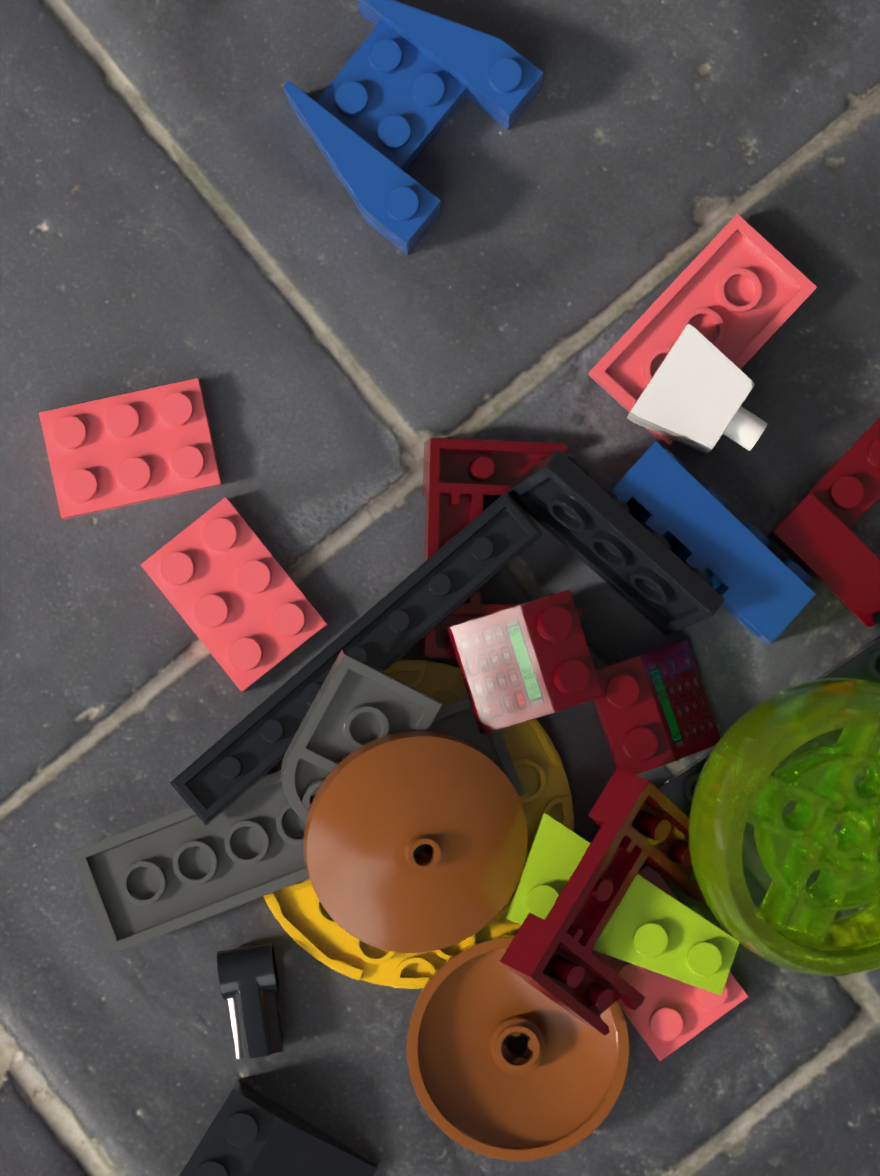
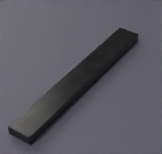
M505 492L181 772L170 784L205 825H209L283 760L293 737L341 650L385 672L540 538L543 533L510 495Z

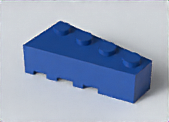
M655 441L609 493L622 499L629 507L630 515L647 530H652L662 535L670 543L672 552L686 565L702 571L712 581L713 589L725 599L721 604L723 608L765 645L773 643L816 595L807 586L811 581L810 576L789 558L782 562L767 548L770 541L764 534L747 521L742 524L728 510L729 504L717 492L707 485L703 487L688 472L689 469L678 457Z

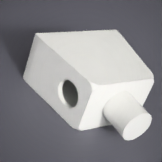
M687 324L627 416V419L633 423L707 454L713 449L722 434L750 451L768 425V423L741 406L755 385L753 381L690 324Z

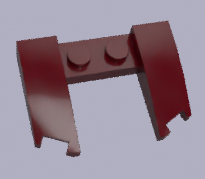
M880 417L768 534L866 628L875 625L872 614L880 611V559L850 528L880 497Z
M429 438L424 442L423 496H426L424 562L483 512V498H499L509 489L518 476L559 450L562 453L568 450L566 444ZM480 589L419 642V658L457 659L447 628L518 605L481 604ZM575 607L581 622L584 616V607Z
M616 768L588 815L601 828L586 849L584 856L563 891L557 897L546 919L544 920L529 913L500 960L504 966L525 982L604 1036L610 1032L609 1026L600 1017L604 1011L620 998L626 1007L635 1011L646 998L591 953V950L643 863L647 864L690 898L702 903L708 886L691 879L693 866L698 858V849L716 852L718 847L709 836L649 780Z

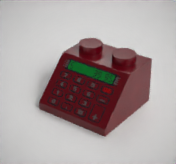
M569 589L447 628L481 734L552 714L603 696Z
M687 639L595 670L603 696L592 701L615 768L636 775L722 743Z

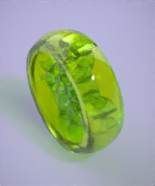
M842 677L805 682L782 690L749 709L724 733L711 751L696 783L691 802L689 817L691 864L700 891L717 921L730 936L739 941L742 947L756 956L781 968L814 976H848L880 969V854L877 855L880 846V683L859 678ZM844 727L836 745H824L804 751L786 762L777 772L773 771L788 755L804 743L821 734ZM867 767L868 770L864 780L854 786L855 777L859 771ZM793 799H797L793 812L786 817H782L786 804ZM746 822L754 825L757 851L766 872L772 880L760 908L756 906L751 898L744 877L742 845ZM837 824H841L843 826L838 833L833 831ZM820 869L817 880L810 886H806L809 876ZM869 904L849 916L834 920L838 911L850 910Z

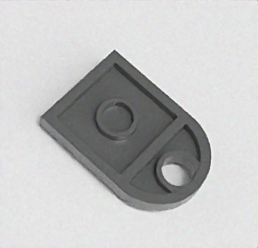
M341 650L283 758L281 768L282 785L292 809L306 822L312 793L321 786L329 773L346 756L359 747L386 735L407 731H428L442 706L441 702L427 693Z

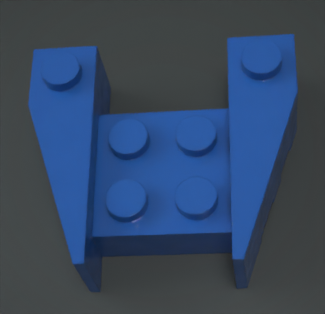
M358 0L360 14L376 27L325 91L314 101L289 80L284 85V90L290 107L322 152L330 168L354 201L366 223L409 255L441 215V200L406 172L466 98L509 130L542 89L544 72L502 39L395 0Z

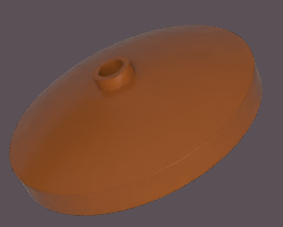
M407 731L386 735L359 747L346 756L329 773L318 789L307 815L303 843L304 859L312 887L322 906L330 917L346 932L366 944L383 950L400 953H422L457 944L473 936L498 915L512 896L520 880L527 855L528 835L525 813L520 798L508 777L489 756L472 744L451 735L432 731ZM422 844L429 845L423 848L421 854L413 855L414 850Z
M502 935L476 942L460 950L446 960L429 978L421 990L411 1014L407 1034V1064L415 1093L421 1105L433 1122L451 1139L475 1153L490 1158L509 1161L536 1160L561 1153L575 1146L588 1137L605 1120L614 1107L626 1078L629 1063V1036L626 1020L618 1000L600 1015L610 1030L604 1036L564 1010L504 966L500 960L515 935ZM523 1034L527 1038L526 1047L519 1052L511 1051L506 1044L507 1038L510 1035L517 1037Z

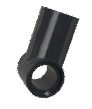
M268 943L217 951L220 989L223 1000H228L236 1058L250 1059L283 1052L284 1039L276 992H279V975L273 944Z

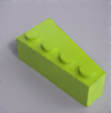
M543 813L506 919L522 925L527 915L531 913L545 920L591 843L546 813ZM637 874L592 950L722 996L739 941Z

